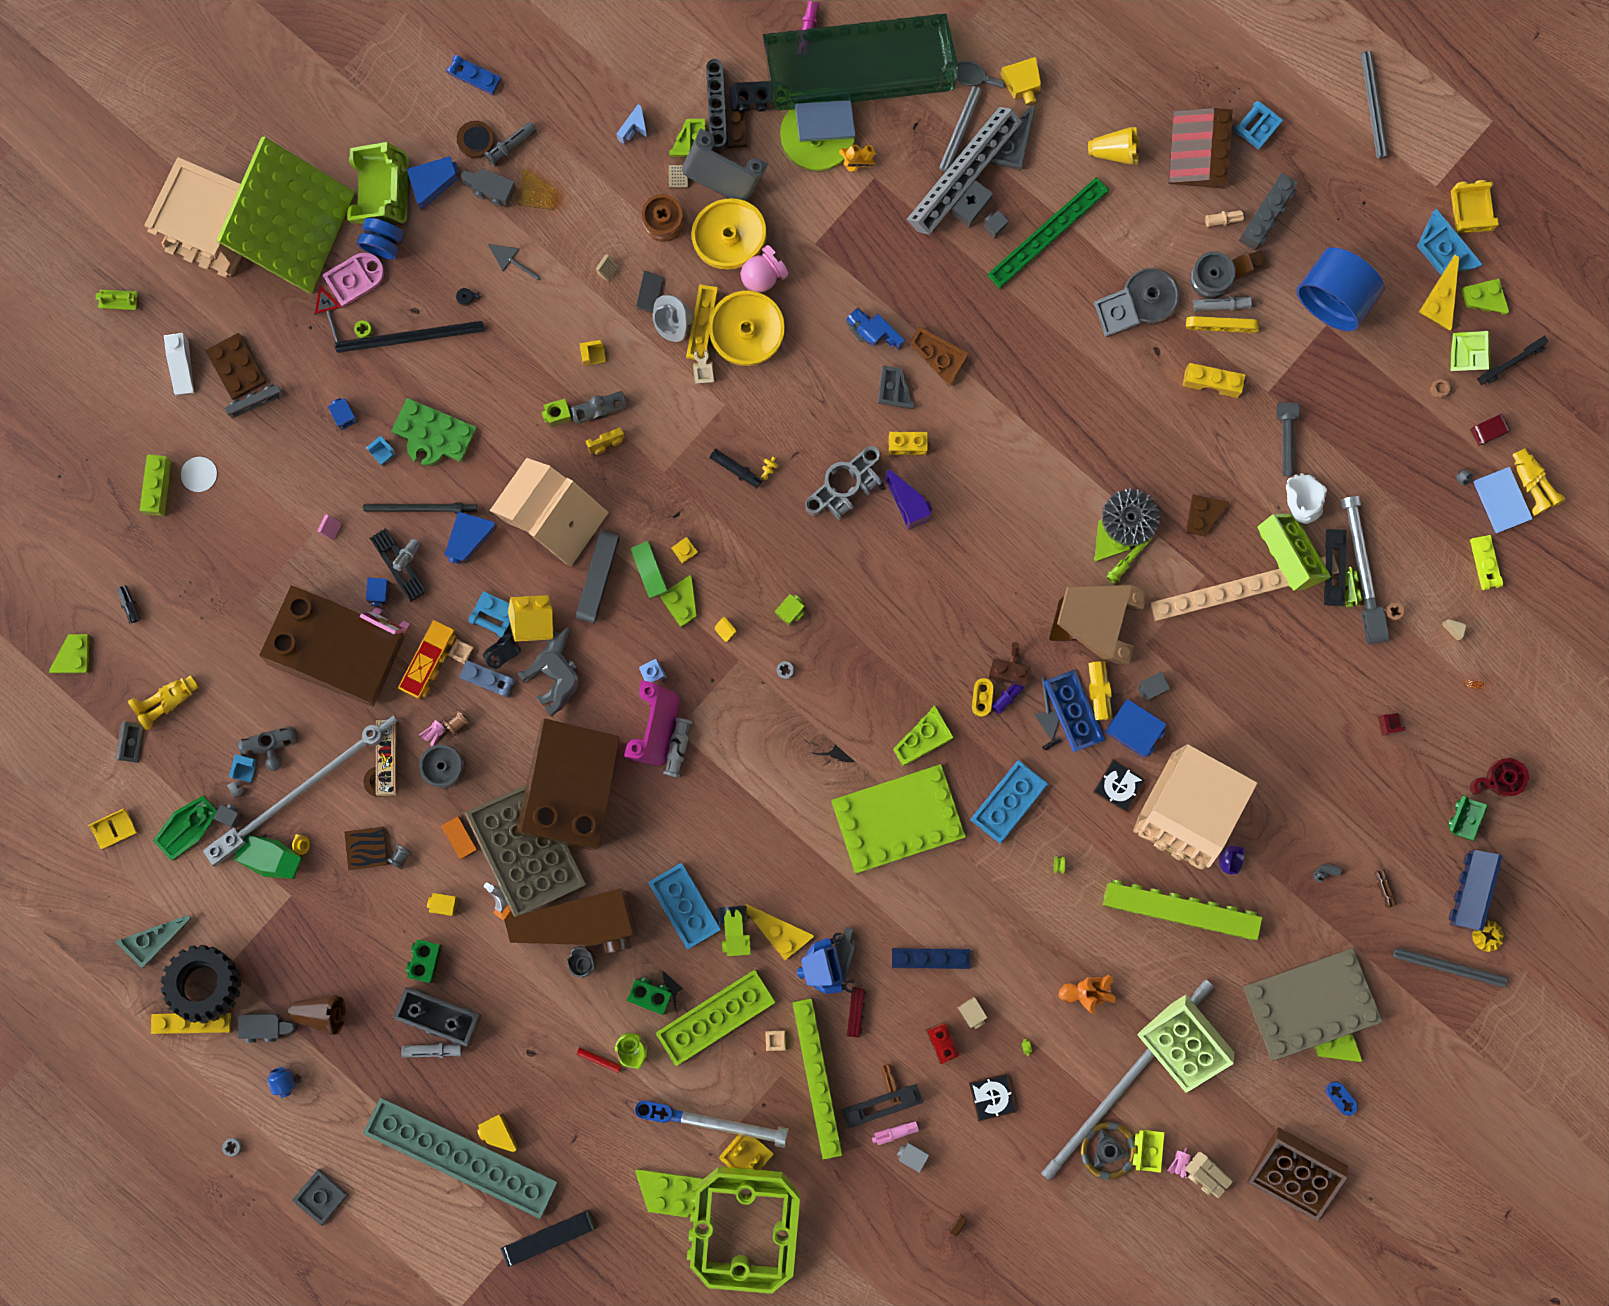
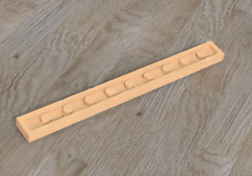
M1333 554L1332 575L1339 573ZM1322 557L1321 560L1326 567V557ZM1280 569L1151 602L1150 606L1154 620L1157 622L1289 587L1284 573Z

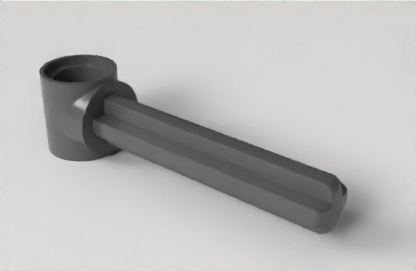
M1278 402L1276 415L1277 419L1282 421V474L1288 477L1294 475V421L1299 417V404L1294 402Z

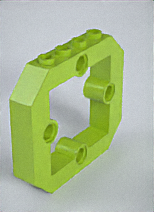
M717 1167L697 1184L696 1191H692L691 1203H695V1210H691L690 1222H694L693 1229H689L688 1241H692V1248H688L687 1260H691L690 1268L708 1288L772 1294L794 1275L800 1192L783 1172ZM749 1189L751 1193L746 1195L742 1193V1190ZM713 1192L736 1194L738 1201L745 1205L752 1203L756 1196L784 1198L782 1220L778 1221L773 1228V1240L780 1246L778 1267L750 1265L749 1259L744 1255L735 1256L731 1263L707 1261L709 1237L712 1235L714 1220L711 1217ZM706 1224L708 1225V1228L701 1229L699 1225ZM784 1230L788 1234L786 1236H781L778 1234V1232ZM738 1265H741V1266H743L745 1269L742 1270V1271H739V1270H737L735 1267L738 1266Z

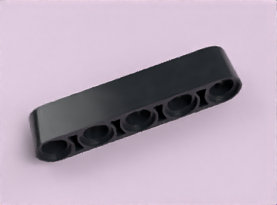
M589 1209L500 1248L507 1267H510L591 1232L597 1226Z

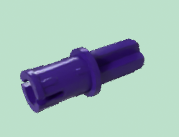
M1012 684L1006 692H1002V696L992 705V709L996 713L1001 714L1010 703H1014V699L1024 689V686Z

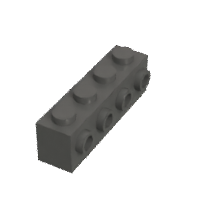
M1283 173L1280 174L1240 237V242L1253 250L1256 249L1258 244L1263 245L1268 237L1265 233L1268 228L1272 230L1278 220L1275 217L1278 213L1282 215L1287 205L1285 202L1287 198L1292 199L1297 190L1294 187L1298 182Z

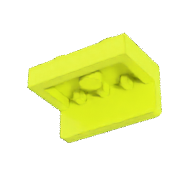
M1141 1129L1139 1134L1136 1133L1135 1145L1138 1146V1153H1134L1133 1165L1136 1166V1170L1161 1173L1165 1132Z

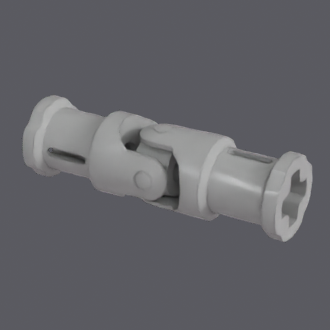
M676 718V727L674 733H672L667 754V767L663 774L680 778L679 770L681 762L684 761L689 738L687 734L692 721Z

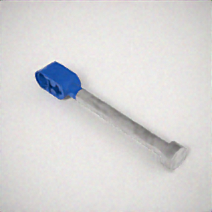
M640 1101L635 1106V1113L641 1119L661 1123L673 1121L773 1141L775 1146L785 1148L788 1128L778 1126V1130L675 1110L669 1105L651 1101ZM643 1104H647L650 1108L646 1116L640 1112V1107ZM664 1108L669 1113L664 1119H662V1115L654 1114L655 1110L663 1111Z

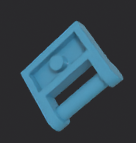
M1256 101L1252 105L1251 111L1240 124L1233 128V131L1259 150L1283 120L1261 102ZM1258 113L1263 114L1248 132L1245 129Z
M483 591L468 622L471 624L476 623L502 637L510 626L508 616L509 603ZM480 612L504 622L503 625L500 627L479 617Z

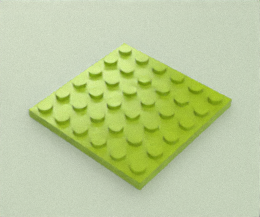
M261 137L216 241L307 293H312L355 191L270 139Z

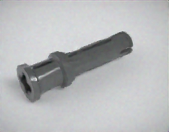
M529 121L504 142H498L495 148L485 152V157L495 167L497 162L503 157L509 156L513 148L537 131L535 126Z

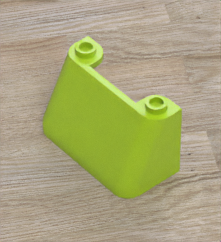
M388 142L350 148L349 162L353 168L359 171L357 205L349 206L347 221L354 224H363L366 218H374L389 224L405 223L407 220L409 177L407 171L409 168V158L407 153Z

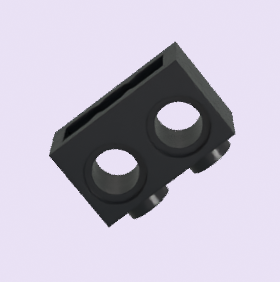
M769 81L733 83L729 89L732 111L746 113L750 110H757V112H764L773 103ZM757 95H760L763 100L759 99ZM739 96L744 97L746 101L741 100Z

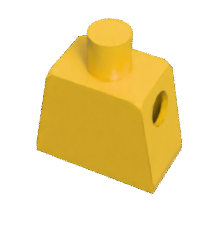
M1036 57L1002 67L1001 77L1013 98L1019 99L1023 97L1026 105L1036 103L1037 100L1034 94L1038 93L1041 87Z

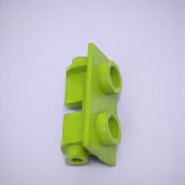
M100 290L99 293H96V300L99 301L98 308L136 310L138 292Z
M1349 567L1350 571L1348 572L1346 569L1345 587L1348 586V590H1345L1346 607H1353V603L1361 606L1363 594L1361 589L1358 590L1357 582H1360L1359 573L1355 571V568Z

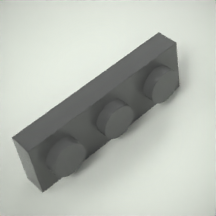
M269 385L264 388V391L251 393L241 401L235 400L230 402L229 406L225 407V410L231 418H235L283 397L284 394L278 385Z

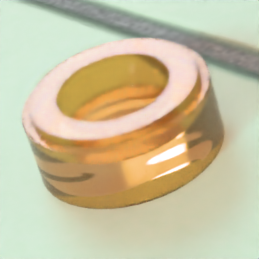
M1464 679L1463 686L1482 690L1484 682Z

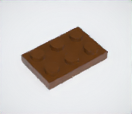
M239 332L205 350L232 400L266 383Z

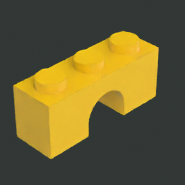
M1189 363L1185 370L1182 386L1197 390L1212 388L1220 391L1219 394L1238 398L1242 393L1245 374Z

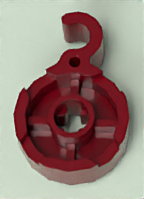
M1513 758L1500 759L1490 766L1486 778H1477L1470 783V791L1473 795L1480 794L1481 791L1478 785L1481 783L1485 789L1493 791L1498 796H1516L1522 793L1529 781L1528 769L1522 762L1520 763ZM1505 773L1507 775H1511V779H1509L1510 782L1505 780Z

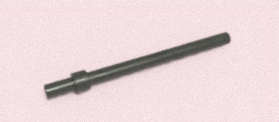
M455 502L454 504H364L363 511L454 512L458 514V512H478V504H463V502Z

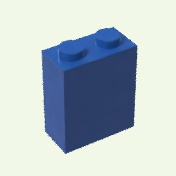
M1127 699L1104 733L1144 758L1146 755L1150 756L1156 748L1153 744L1157 739L1161 740L1166 730L1164 727L1166 724Z

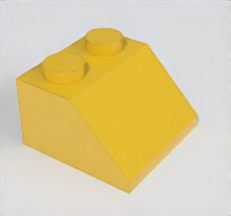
M549 595L510 598L508 616L515 642L553 639L552 607Z

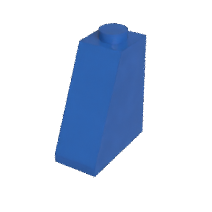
M450 156L407 169L419 208L424 209L458 180L456 173L459 172L456 161L452 162Z
M458 512L444 554L449 559L448 561L457 565L460 562L466 563L496 530V523Z

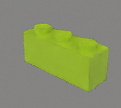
M147 454L139 510L145 515L165 516L172 463L166 456Z

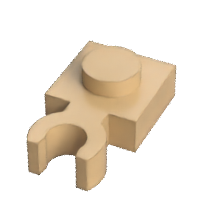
M705 349L704 357L699 356L698 350L694 353V358L698 362L693 364L695 383L715 381L713 362H707L709 357L708 349Z

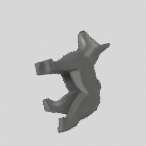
M569 627L562 633L553 631V639L546 640L548 643L547 647L538 654L534 663L527 670L517 673L524 683L541 672L556 680L547 694L536 697L542 705L553 701L551 705L545 708L551 717L564 708L579 686V677L575 672L578 670L571 660L567 662L563 657L566 639L570 634Z

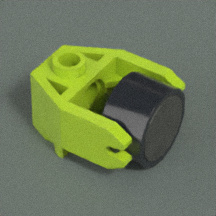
M747 906L717 908L718 922L721 925L724 924L725 941H722L723 952H727V956L751 955L749 934L743 935V923L748 922Z

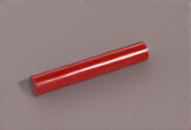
M580 1047L576 1055L619 1073L620 1065Z

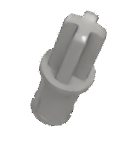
M411 539L408 545L400 550V555L393 562L394 569L401 571L408 562L413 560L414 554L421 548L420 543L415 547L418 543L417 540Z

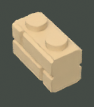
M1198 1152L1193 1161H1190L1185 1167V1170L1190 1174L1188 1178L1196 1185L1200 1183L1202 1185L1201 1190L1209 1197L1213 1194L1215 1197L1220 1198L1225 1189L1233 1182L1224 1171L1202 1152Z

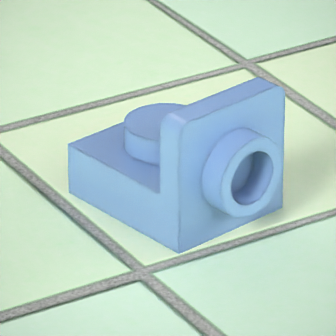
M657 659L639 667L645 681H662L667 678L660 661Z

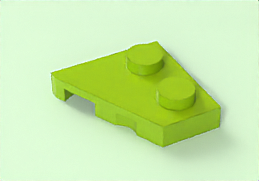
M686 119L672 150L669 152L670 157H687L700 128L705 130V119Z

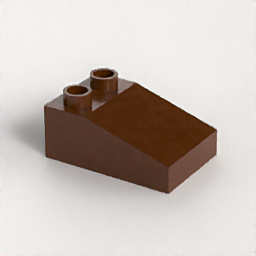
M291 585L259 656L268 666L374 707L404 640V636L402 633L392 634L361 618V614Z
M546 718L542 719L515 834L589 851L598 849L607 810L619 736Z
M622 888L504 919L510 943L604 945L605 953L612 954L630 949L629 938L638 936L627 892Z

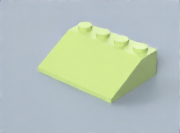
M1187 995L1170 1004L1138 1033L1139 1038L1186 1093L1234 1064V1051Z

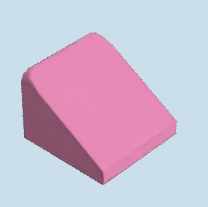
M326 514L318 528V532L334 540L341 527V523Z

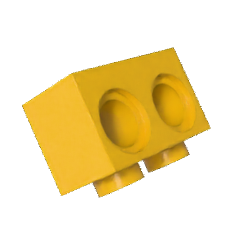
M889 432L888 455L926 456L927 432Z

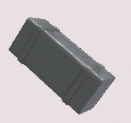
M405 987L393 1019L422 1029L433 1036H440L451 1040L453 1043H459L467 1047L472 1043L482 1014L428 994L423 990Z

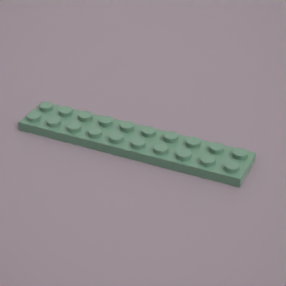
M380 1097L363 1132L364 1135L539 1219H541L558 1181L382 1097Z

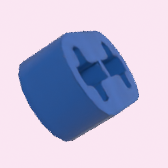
M1338 1082L1327 1084L1325 1088L1326 1095L1339 1112L1347 1116L1353 1115L1357 1111V1104L1345 1087ZM1332 1086L1339 1087L1338 1093L1341 1096L1340 1098L1336 1094H1331L1333 1091ZM1342 1100H1344L1346 1103L1352 1104L1350 1105V1111L1343 1110L1345 1105L1343 1104Z

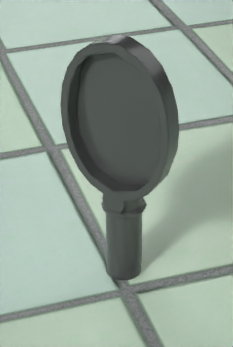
M961 61L953 69L955 79L963 85L977 86L981 83H986L1003 89L1005 81L986 76L984 69L977 63Z

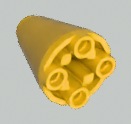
M1137 127L1125 128L1089 140V155L1128 165L1139 164L1137 148H1139L1140 142Z

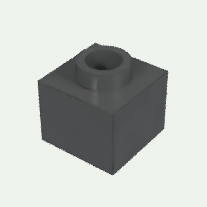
M999 211L994 215L990 213L984 220L983 229L995 239L1007 227L1009 220Z
M231 804L227 806L220 805L213 819L233 828L237 826L242 814L237 812L239 808Z

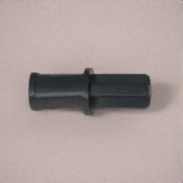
M127 585L120 586L117 592L122 602L121 608H124L129 624L136 623L141 620L135 606L136 601H133Z

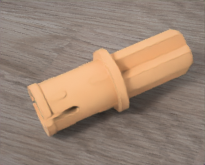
M1241 210L1226 213L1222 211V213L1206 215L1205 217L1207 227L1216 225L1226 226L1228 223L1244 220V214Z

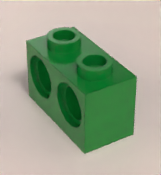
M417 939L416 943L413 942L410 952L413 954L412 960L406 966L407 978L433 983L442 945ZM425 945L430 948V954L427 957L421 954V948ZM418 965H423L425 968V973L422 976L416 973Z
M640 977V980H634L627 1001L664 1015L672 993L669 992V987L661 984L658 987L651 985V980ZM644 986L647 992L644 997L637 996V987ZM657 993L664 995L665 1001L663 1004L655 1003L654 996Z

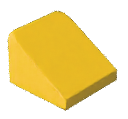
M723 617L715 626L716 632L725 642L729 641L737 633L726 617Z

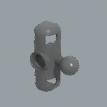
M619 391L607 396L594 395L588 402L571 407L570 412L574 423L581 424L593 419L605 418L613 412L625 409L627 403L623 391ZM619 400L621 406L614 407V401ZM583 412L585 418L579 420L578 413Z
M291 726L263 732L239 740L238 749L244 757H251L266 752L268 757L265 763L266 768L270 771H276L280 768L281 761L278 757H275L274 750L296 744V732ZM265 737H271L272 739L269 746L263 745ZM291 740L290 744L284 745L283 741ZM249 750H252V751H253V754H250V755H246V754H245V751H249Z

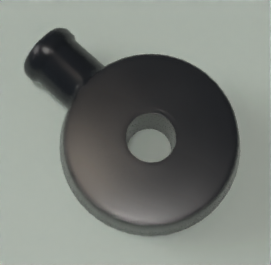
M461 288L456 293L457 302L463 306L470 305L473 299L480 298L479 293H472L467 288Z

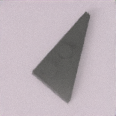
M1030 106L1020 118L1022 123L989 161V164L1021 170L1035 106Z

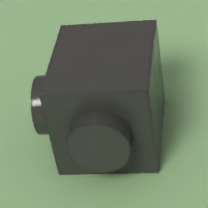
M1162 672L1138 683V692L1142 698L1145 697L1146 701L1170 689Z

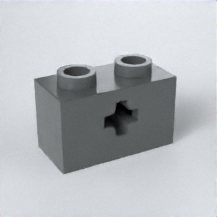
M975 180L966 189L964 195L952 206L951 215L967 227H970L991 201L993 193Z

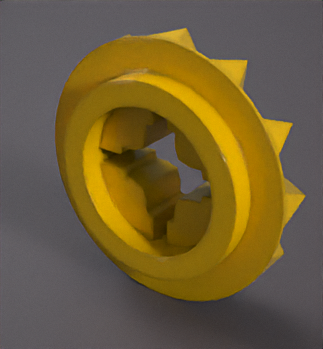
M1486 920L1483 931L1472 932L1473 942L1480 950L1486 952L1494 951L1503 944V937L1505 935L1503 934L1502 927L1496 922ZM1492 930L1491 936L1495 940L1489 939L1486 941V936L1482 932L1489 933Z

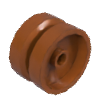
M666 194L655 195L644 204L642 221L648 236L656 241L666 242L675 239L682 232L684 226L682 207L672 196Z

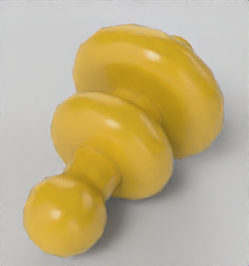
M774 456L771 460L764 459V463L767 464V466L762 467L765 472L761 475V478L764 481L768 479L769 473H774L772 467H779L774 462L776 459Z

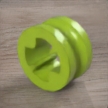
M358 321L354 326V332L359 338L370 337L372 335V327L367 321ZM362 326H365L366 329L368 328L364 334L359 331L362 329Z
M1064 856L1062 858L1054 857V873L1059 871L1061 874H1064Z

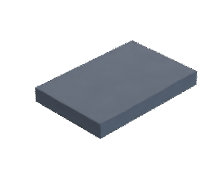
M851 100L795 104L799 142L855 138Z

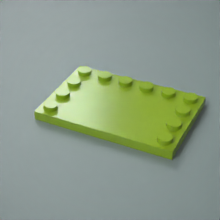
M941 764L831 800L855 874L966 838Z

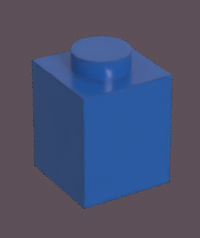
M338 398L328 406L340 430L358 422L345 398Z
M367 578L366 601L371 603V606L382 607L383 604H388L390 581L384 578Z

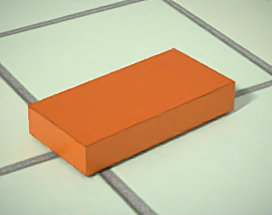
M459 816L441 825L460 860L477 851Z

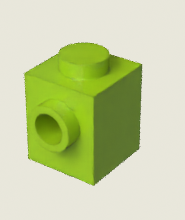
M789 594L775 610V614L790 626L794 620L798 622L805 614L803 612L805 608L803 605L804 601L797 595L793 597Z

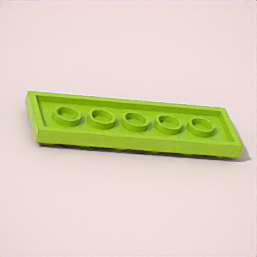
M754 969L655 1034L675 1066H678L773 1005L775 1001Z

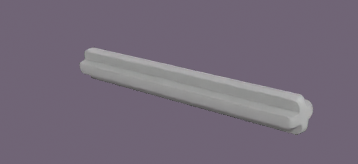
M972 87L939 167L944 172L948 170L954 160L982 91L979 87Z

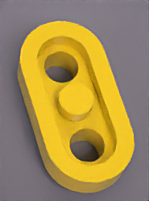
M981 678L974 684L972 711L978 717H984L991 711L993 684L989 679ZM981 685L986 686L987 690L985 692L980 690ZM979 704H983L985 706V709L983 711H980L978 709Z

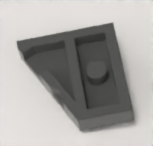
M882 366L877 404L913 409L914 403L910 399L909 389L904 381L902 369Z

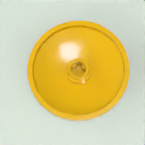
M729 198L709 204L698 214L692 226L691 237L697 255L705 263L718 269L729 270L742 267L750 258L761 253V249L764 248L766 243L767 229L762 214L755 206L744 200Z
M738 291L723 298L714 308L709 320V335L713 347L725 360L740 366L758 365L770 359L781 346L784 337V319L778 306L766 295L755 291Z

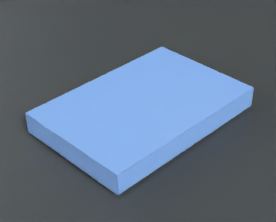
M1510 467L1473 481L1495 533L1533 519Z

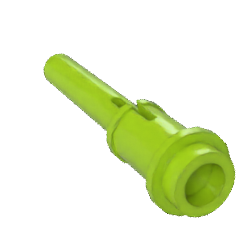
M1153 537L1140 545H1136L1124 560H1120L1111 572H1107L1106 578L1112 584L1119 583L1121 576L1130 568V563Z

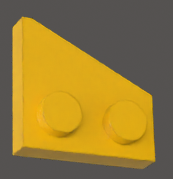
M621 427L601 434L600 438L593 442L591 439L585 442L591 455H599L605 452L606 448L610 445L616 446L622 443V439L625 436Z

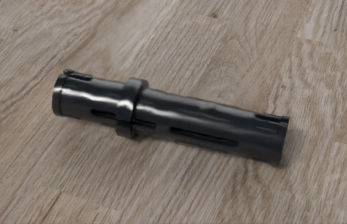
M717 448L713 450L714 452L711 453L709 459H712L738 476L739 480L746 481L755 489L759 487L758 485H761L763 478L751 472L750 468L747 466L743 467Z

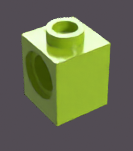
M566 399L543 405L545 411H542L544 421L549 422L550 427L572 421ZM556 409L561 411L558 417L551 416L552 411Z

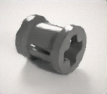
M398 844L397 850L388 861L396 867L403 869L404 862L409 855H412V852Z

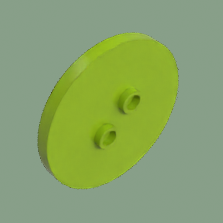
M809 98L797 104L832 102V100L826 98ZM795 105L785 115L780 130L781 144L787 157L797 166L809 171H826L841 164L844 161V157L840 155L839 151L842 148L849 149L854 144L855 139L799 142Z

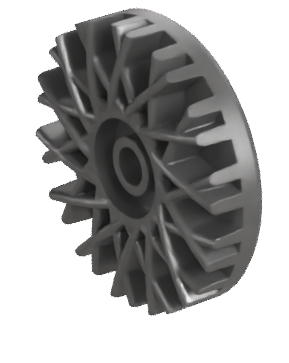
M1146 268L1139 270L1128 279L1124 289L1130 288L1141 324L1144 322L1148 323L1147 325H1155L1156 323L1165 322L1175 312L1179 303V289L1175 280L1168 273L1160 269ZM1148 294H1152L1154 298L1149 297Z
M1132 488L1124 489L1113 494L1105 503L1102 511V524L1108 536L1115 542L1125 546L1140 545L1149 540L1158 529L1157 526L1160 523L1158 521L1160 519V516H1158L1159 509H1156L1157 504L1154 505V499H1150V495L1146 496L1143 494L1144 491L1139 492V489L1132 490Z

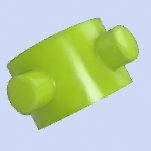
M1023 1039V1042H1021L1023 1052L1029 1056L1030 1052H1032L1030 1042L1027 1039Z

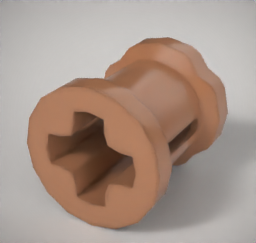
M1392 603L1385 607L1386 621L1395 622L1400 619L1404 614L1403 606L1399 603ZM1392 609L1395 610V612H1394L1395 616H1392V615H1391V614H1392V611H1391Z
M457 710L456 715L448 722L445 721L444 724L454 735H457V731L465 724L468 725L469 721Z

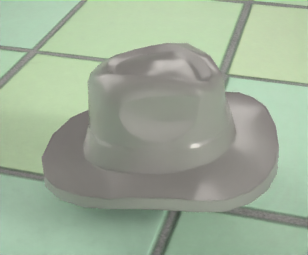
M663 295L656 299L652 315L658 333L663 338L673 342L685 339L688 325L693 323L691 310L682 300L672 295Z

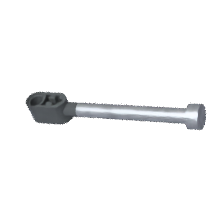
M1360 496L1341 499L1342 510H1347L1366 608L1361 610L1365 639L1368 645L1388 642L1389 634L1385 613L1382 606L1377 607L1358 507L1361 506Z

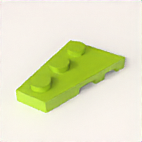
M934 705L928 714L918 722L913 730L893 750L904 767L953 740V736Z

